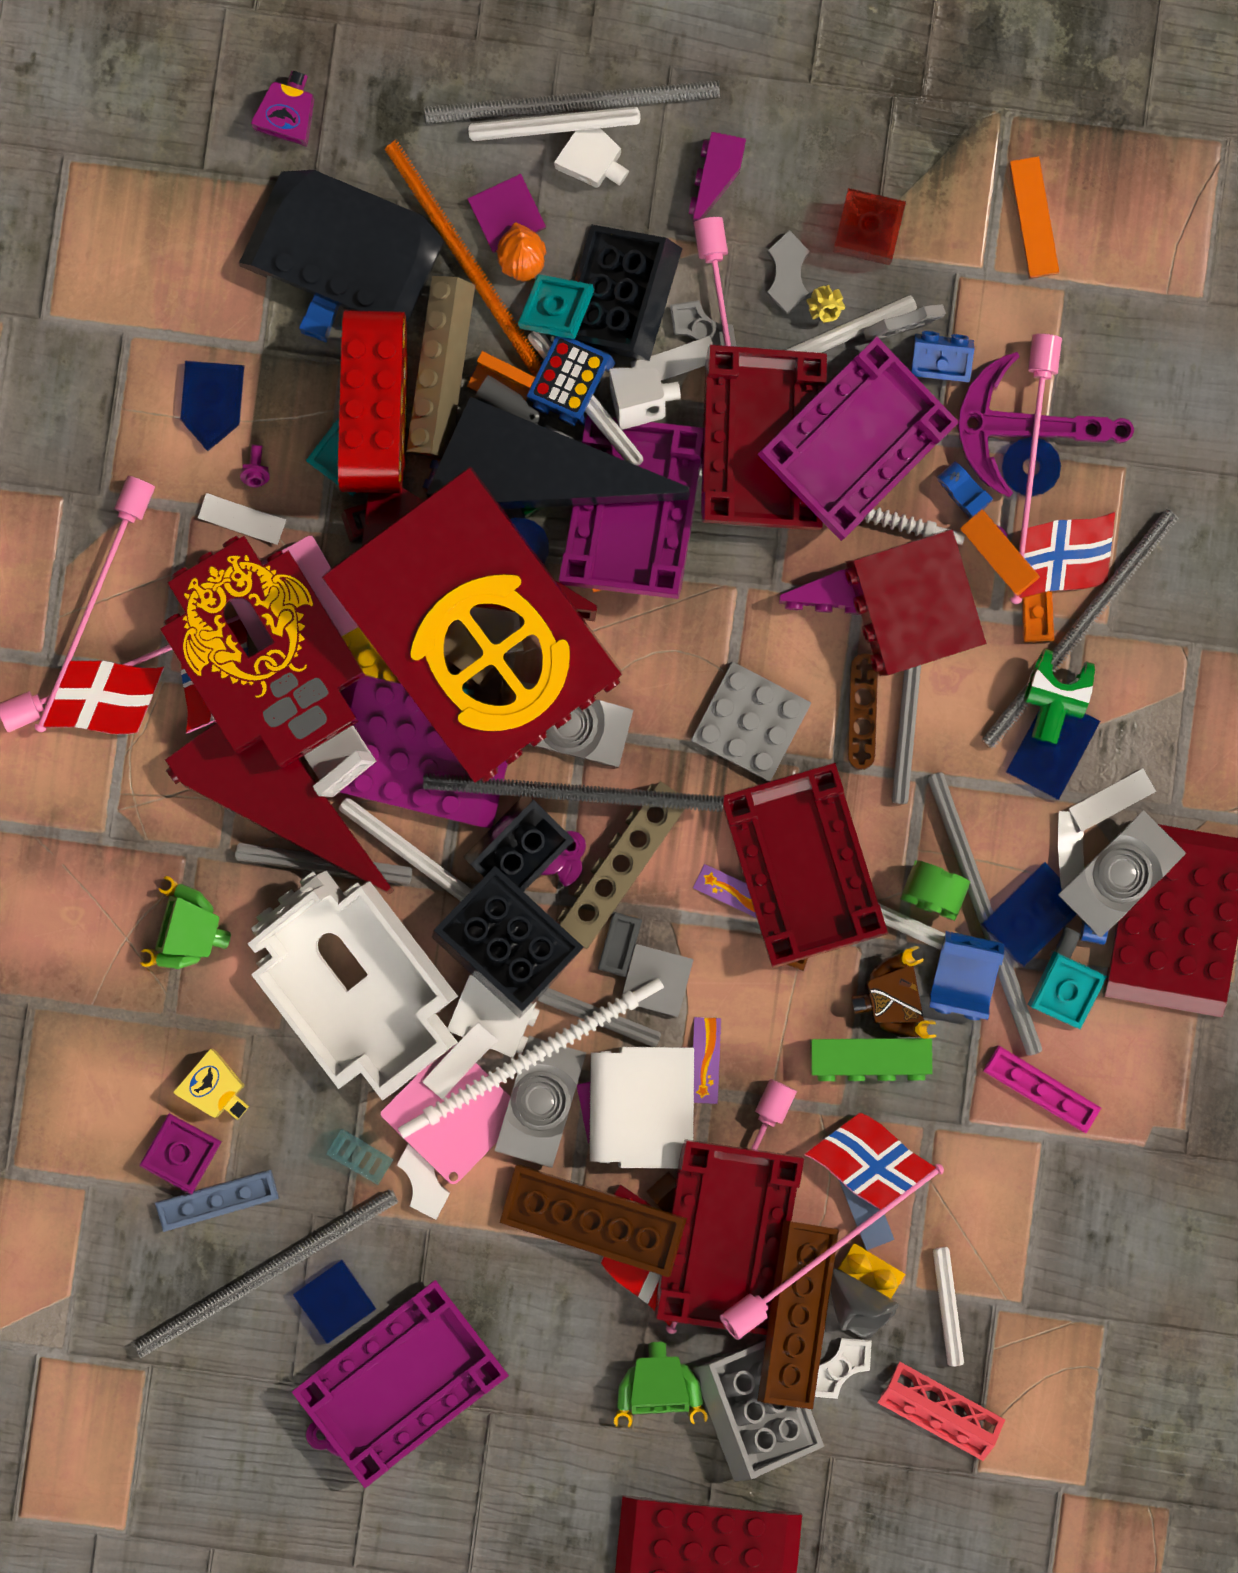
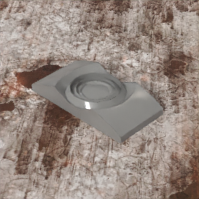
M520 681L526 689H532L536 685ZM596 700L583 711L578 707L571 712L572 719L557 729L555 725L546 731L547 737L534 746L619 768L633 710Z
M1143 810L1058 896L1099 937H1102L1186 853Z
M529 1036L523 1055L526 1054L525 1051L527 1049L532 1051L534 1045L539 1047L541 1041L545 1043L548 1041ZM560 1047L559 1053L554 1051L551 1053V1057L545 1056L543 1062L538 1060L536 1061V1066L531 1064L529 1065V1070L524 1068L521 1070V1075L517 1073L496 1144V1152L550 1168L553 1167L586 1056V1052L566 1047V1049Z

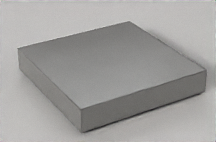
M636 944L623 993L629 990L634 992L654 979L659 978L664 988L640 1001L638 1007L678 1017L694 959Z

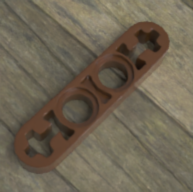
M866 653L856 656L850 667L848 762L857 770H865L873 764L876 749L878 672L874 669L867 672L866 681L872 679L873 686L866 683L855 685V679L861 681V670L856 669V665L861 664L862 659H866L867 664L872 665L870 654ZM859 689L870 691L872 695L871 702L868 705H859L855 700L856 691ZM860 718L867 719L871 724L870 732L866 735L857 734L854 730L856 720ZM853 738L861 741L871 739V745L864 744L865 754L870 755V759H866L864 765H860L858 759H853V754L859 751V743L853 744Z

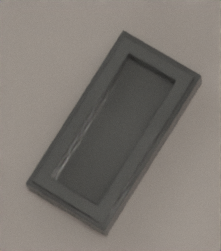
M613 912L598 970L627 977L642 919Z

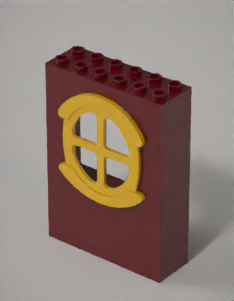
M471 466L322 576L323 580L475 783L480 779L484 783L498 773V766L504 761L508 765L523 755L522 748L530 743L534 747L547 737L546 731L554 725L557 729L572 719L570 713L579 707L583 711L596 701L594 695L604 690L607 693L621 683L619 677L622 676V671ZM478 604H498L522 616L524 625L499 644H492L471 616L470 610ZM455 620H460L482 648L483 655L460 673L453 675L446 666L444 639L449 625ZM533 634L537 636L541 645L543 666L538 683L532 689H526L504 661L503 655L524 638ZM494 665L516 694V700L509 705L502 706L485 704L467 695L463 691L462 685L486 666Z

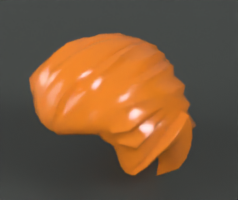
M512 224L511 228L499 240L496 251L502 272L517 281L526 282L535 278L542 271L546 247L537 233L524 225Z

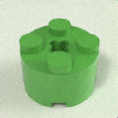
M915 860L900 899L915 905L919 909L930 913L934 911L942 917L955 921L971 881L955 873L951 874L944 871L943 868Z

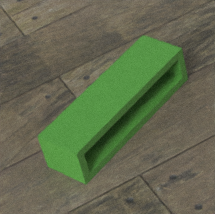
M932 1038L810 1039L811 1075H817V1081H835V1075H847V1081H865V1075H877V1081H895V1075H907L908 1081L925 1080L926 1074H932Z

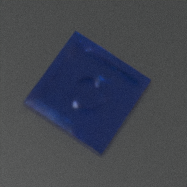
M343 1259L293 1294L327 1344L377 1309Z

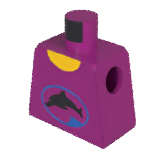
M291 71L287 85L273 82L252 119L251 125L253 129L307 147L314 108L313 94L303 91L308 76L297 71Z

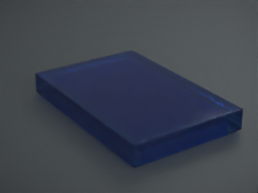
M1038 710L1005 773L1059 800L1101 721L1086 713L1082 719L1066 714L1058 743L1053 744L1032 737L1039 713Z
M1043 862L981 925L997 942L1004 943V950L1020 967H1024L1077 914L1058 896L1062 891L1060 877L1046 862Z

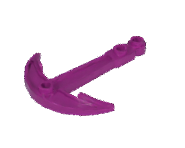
M1018 352L994 361L980 373L968 388L960 408L958 420L959 439L965 459L980 480L988 487L1007 497H1010L1013 492L1002 478L995 458L989 455L988 437H1032L1035 414L992 411L989 406L992 391H996L1005 372L1020 358ZM1041 415L1038 437L1072 438L1075 441L1107 442L1112 439L1116 443H1125L1133 436L1134 427L1125 418L1112 421L1108 417L1077 416L1075 418ZM970 418L976 419L978 422V426L974 429L967 425V420ZM1093 425L1096 428V434H1087L1086 426ZM1123 427L1126 431L1125 436H1117L1115 429Z

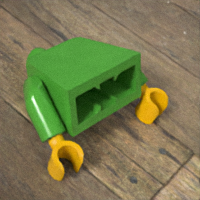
M169 876L163 877V879L171 882V888L167 891L158 888V890L164 895L169 896L155 950L143 949L141 951L148 952L151 955V961L149 963L140 962V964L148 967L157 963L159 967L181 969L198 963L201 957H209L212 946L226 949L230 942L231 933L217 928L219 916L213 914L212 904L200 891L183 884L178 885Z
M649 1343V1358L637 1359L636 1366L628 1369L619 1384L617 1408L620 1410L615 1415L614 1424L618 1426V1417L620 1416L628 1418L629 1428L633 1421L632 1414L689 1411L688 1416L692 1424H695L693 1416L696 1412H702L703 1419L706 1422L708 1415L701 1406L703 1398L699 1380L687 1365L680 1363L679 1357H667L666 1343Z

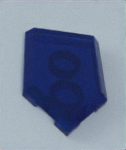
M185 361L180 420L207 451L211 450L240 425L244 365Z

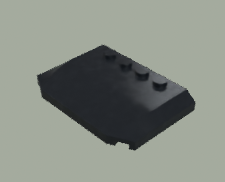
M316 170L281 171L239 261V266L266 278L271 276L351 311L405 312L407 326L444 245V240L423 215Z

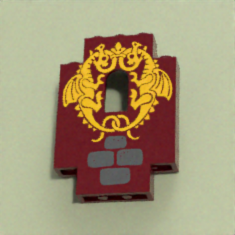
M235 536L227 540L223 544L224 548L215 554L212 551L204 554L197 560V565L189 570L187 567H184L171 576L172 580L167 583L184 609L185 614L181 616L180 613L169 617L164 621L165 626L160 628L233 750L239 754L263 739L278 766L283 769L359 722L340 691L366 675L290 551L288 550L283 553L281 550L267 558L268 563L263 565L245 536L241 538ZM236 598L245 599L252 605L274 641L273 644L250 658L246 655L224 617L226 605Z

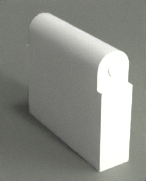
M620 1047V1053H611V1051L591 1053L590 1161L599 1163L618 1162V1167L678 1168L684 1140H693L694 1048Z

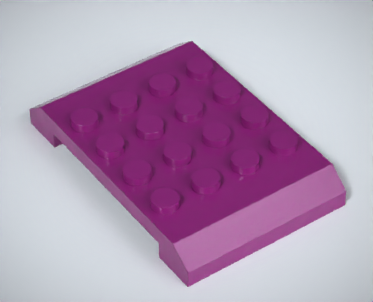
M876 337L757 455L842 541L959 421L892 351Z
M587 415L582 443L624 460L589 415ZM612 418L618 425L617 418ZM649 422L622 430L643 457V462L638 466L688 486L690 490L689 499L573 506L566 552L563 553L559 583L562 585L679 599L702 464L703 428Z
M365 674V677L341 691L359 721L353 726L376 760L372 766L342 789L341 793L475 826L493 827L500 799L499 793L492 795V793L488 794V792L487 794H484V792L477 794V792L473 793V791L471 793L469 791L467 793L465 791L458 792V789L454 792V790L443 791V788L441 791L439 789L428 790V787L427 789L423 788V776L428 773V776L430 773L432 776L434 773L435 776L439 774V777L441 774L443 777L445 774L447 777L448 775L450 777L454 775V778L456 775L458 778L460 775L462 778L463 776L467 778L469 774L401 683ZM506 761L498 766V773L491 778L492 781L493 778L495 780L498 778L499 781L503 779L504 782L508 766Z
M434 1280L291 1392L362 1486L366 1488L509 1375L439 1283Z

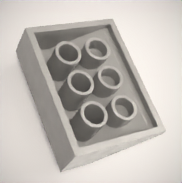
M766 1339L692 1368L694 1375L700 1382L703 1399L734 1482L752 1480L824 1447L811 1409L757 1402Z

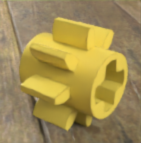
M829 285L814 289L811 298L807 299L809 312L813 320L820 317L822 322L825 323L838 319L841 310L845 309L842 301L843 296L839 289L832 291Z

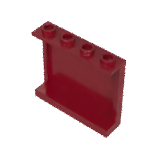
M953 529L943 530L928 537L858 559L845 561L847 568H845L846 580L850 586H853L856 596L853 598L854 607L857 613L862 616L864 623L862 634L865 641L870 643L873 653L870 655L873 669L879 673V676H889L987 644Z

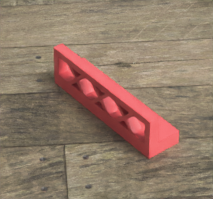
M902 1362L897 1364L889 1384L878 1400L880 1405L982 1461L994 1448L1005 1422V1419ZM902 1374L911 1379L914 1387L908 1388L897 1382L900 1375ZM931 1390L937 1393L941 1401L933 1402L928 1399L925 1391ZM958 1405L964 1408L967 1416L961 1417L955 1414L952 1406ZM979 1420H986L995 1425L992 1433L982 1429Z

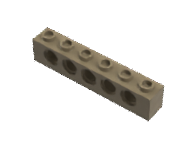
M661 781L657 786L651 784L647 789L649 793L651 790L653 792L654 790L660 791V793L663 791L664 794L666 791L668 793H677ZM644 804L640 811L634 808L625 821L629 827L623 835L617 832L608 845V848L612 850L606 859L600 857L591 869V872L595 874L589 884L583 881L573 895L578 900L571 909L566 906L556 921L584 948H589L684 812L683 806L681 809H679V806L677 809L675 806L672 809V806L668 808L667 805L664 808L663 805L661 809L664 812V818L659 823H652L648 820L647 811L651 808L649 804L647 807ZM642 831L645 833L647 842L643 847L637 848L631 845L629 838L633 832ZM619 855L626 856L630 861L629 869L625 872L616 871L612 866L615 857ZM600 880H608L613 885V891L607 897L599 896L595 891L596 884ZM590 904L595 908L596 915L594 919L583 921L579 918L578 911L582 905Z

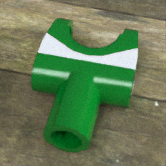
M1043 649L1030 674L1024 701L1040 706L1032 737L1057 744L1065 715L1082 719L1086 713L1093 689L1095 664L1086 661L1082 666L1080 674H1077L1071 683L1063 684L1054 677L1052 671L1053 651Z

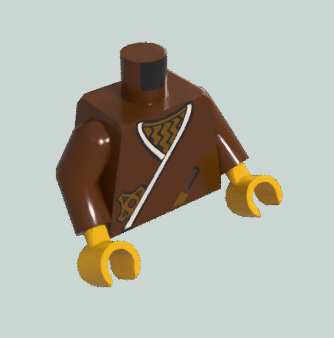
M913 946L902 953L885 958L871 972L870 980L866 981L868 994L851 997L854 1014L872 1011L874 1023H879L883 1031L896 1036L921 1037L924 1039L935 1038L936 1035H929L927 1032V1026L929 1024H936V1022L924 1020L914 966L922 963L924 959L915 960L913 958L912 952L919 949L918 946Z

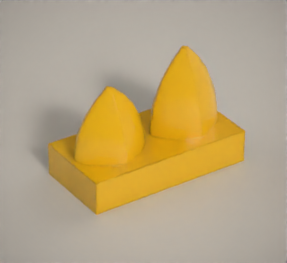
M854 1242L838 1269L889 1298H892L906 1275Z

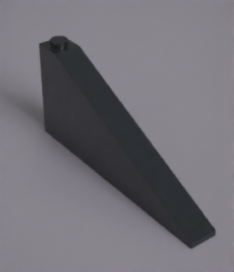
M472 397L468 400L426 492L428 497L471 466L502 509L688 500L690 497L688 486Z

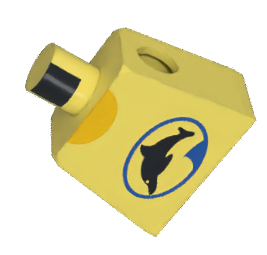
M210 1049L173 1092L178 1097L214 1118H217L225 1109L238 1120L249 1108L245 1102L236 1096L245 1085L215 1049Z

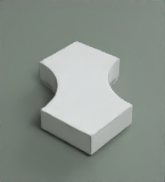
M408 1143L397 1166L406 1172L412 1183L413 1196L410 1207L436 1220L450 1192L439 1183L435 1169Z
M841 1338L840 1346L834 1356L819 1365L815 1397L838 1399L840 1388L847 1378L858 1372L870 1371L872 1340Z

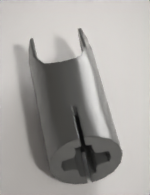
M489 375L486 377L476 393V399L535 424L540 422L538 412L528 406L522 395Z

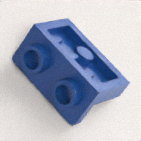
M923 331L922 334H915L911 372L916 377L970 382L975 350L974 340L962 334H953L951 337L939 336L940 334L934 331Z

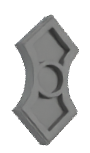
M790 230L768 250L775 264L776 277L767 294L786 314L791 312L809 294L802 283L801 266L810 251Z
M699 300L670 305L674 335H683L694 340L710 335L713 345L725 346L722 324L711 320L704 313ZM728 324L731 346L736 347L733 325Z
M943 304L924 306L904 315L883 319L863 331L866 340H873L876 337L887 339L910 329L924 327L944 317L946 312Z

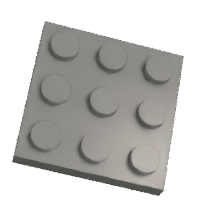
M732 661L691 741L770 782L811 702Z

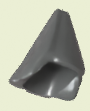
M833 1269L830 1292L839 1327L844 1331H852L862 1339L871 1338L879 1328L886 1325L892 1319L899 1304L856 1278L838 1269Z

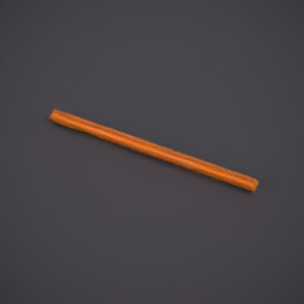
M394 140L385 148L386 153L410 187V190H413L412 193H415L414 196L436 229L439 230L438 232L441 233L442 238L445 239L444 242H446V245H448V248H450L462 269L465 270L464 272L467 273L466 275L469 276L468 278L471 279L472 284L475 285L476 290L487 304L486 306L489 307L488 309L491 310L490 312L497 319L496 321L502 327V330L521 356L531 374L536 378L542 366V360L539 361L540 357L537 358L538 354L535 355L536 350L533 351L534 347L530 348L532 344L528 345L530 341L526 342L528 338L524 339L526 335L522 336L524 332L520 333L522 329L518 330L520 328L519 326L516 327L518 323L514 324L516 320L512 321L514 317L510 318L512 314L508 315L510 311H506L508 308H504L506 305H502L504 302H500L502 299H498L499 295L496 296L498 292L494 293L496 289L492 290L494 286L490 287L492 283L488 284L490 280L486 281L488 277L484 278L486 274L482 275L484 271L480 272L482 268L478 269L480 265L476 266L477 262L474 263L475 258L472 259L473 255L470 256L471 252L468 253L469 249L466 250L467 246L464 247L465 243L462 244L463 240L460 241L461 237L458 238L459 234L456 235L457 231L454 232L455 228L452 229L453 225L450 226L451 222L448 223L449 218L446 220L447 215L444 216L445 212L442 213L443 209L440 210L441 206L438 207L439 203L436 204L437 200L434 201L435 197L432 198L433 194L430 195L431 191L428 192L429 188L426 189L427 185L424 186L425 182L422 183L423 178L420 180L421 175L418 177L419 172L416 174L417 169L413 170L415 166L411 167L413 163L409 164L411 160L407 161L409 157L405 158L407 154L403 155L405 151L401 152L403 148L400 149L401 145L398 146L399 142L396 143V140Z

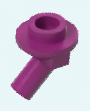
M251 444L249 464H243L240 473L241 481L250 487H260L270 479L268 467L261 466L262 445Z

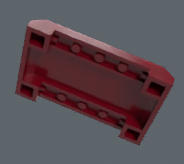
M709 345L705 363L701 484L702 523L818 531L823 528V522L757 454L824 388L827 379V353Z
M836 763L724 795L723 808L772 968L888 934L844 795Z
M1158 824L1186 854L1117 922L1103 997L1223 1017L1228 1000L1238 940V838Z
M688 1139L684 1140L680 1153L671 1213L685 1217L687 1220L671 1276L660 1275L656 1297V1319L726 1329L720 1319L721 1314L748 1294L754 1297L759 1295L763 1299L773 1291L783 1220L792 1221L797 1188H800L804 1164L802 1156ZM772 1299L766 1303L768 1307L766 1311L767 1319L748 1333L767 1335Z
M622 1495L615 1573H797L802 1513L776 1510L762 1511L652 1500V1498Z

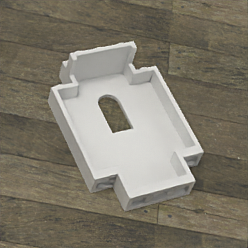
M327 871L318 875L312 872L299 882L303 887L298 891L294 892L291 889L278 899L280 905L273 910L269 907L256 917L259 922L251 928L256 937L248 945L254 953L266 948L269 954L256 963L259 969L251 975L338 1089L362 1073L383 1101L458 1043L436 1014L457 998L458 995L371 882L362 886L356 883L343 893ZM332 933L337 935L368 974L349 991L318 950V942L323 934Z

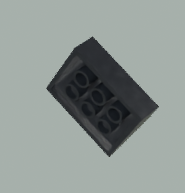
M591 224L575 281L592 284L594 293L575 340L610 353L650 361L683 248L666 237Z
M496 866L433 930L432 938L518 1018H521L584 948Z

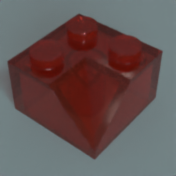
M848 188L833 252L890 266L906 201Z

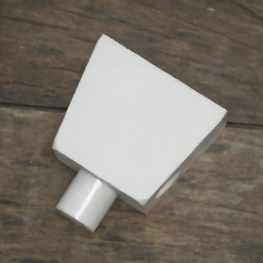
M600 128L575 131L554 162L555 169L597 188L605 177L620 186L629 173V170L616 162L621 155V148Z
M656 368L609 369L610 393L621 430L663 419L665 417V401L681 399L679 383L662 384L659 371Z

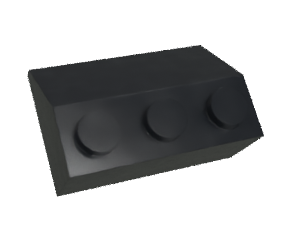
M528 795V797H521L463 857L483 877L496 866L524 892L574 839Z

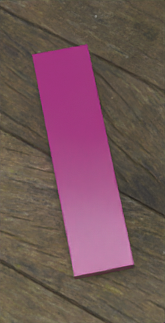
M999 1045L983 1069L988 1075L1084 1133L1088 1132L1101 1110V1107Z

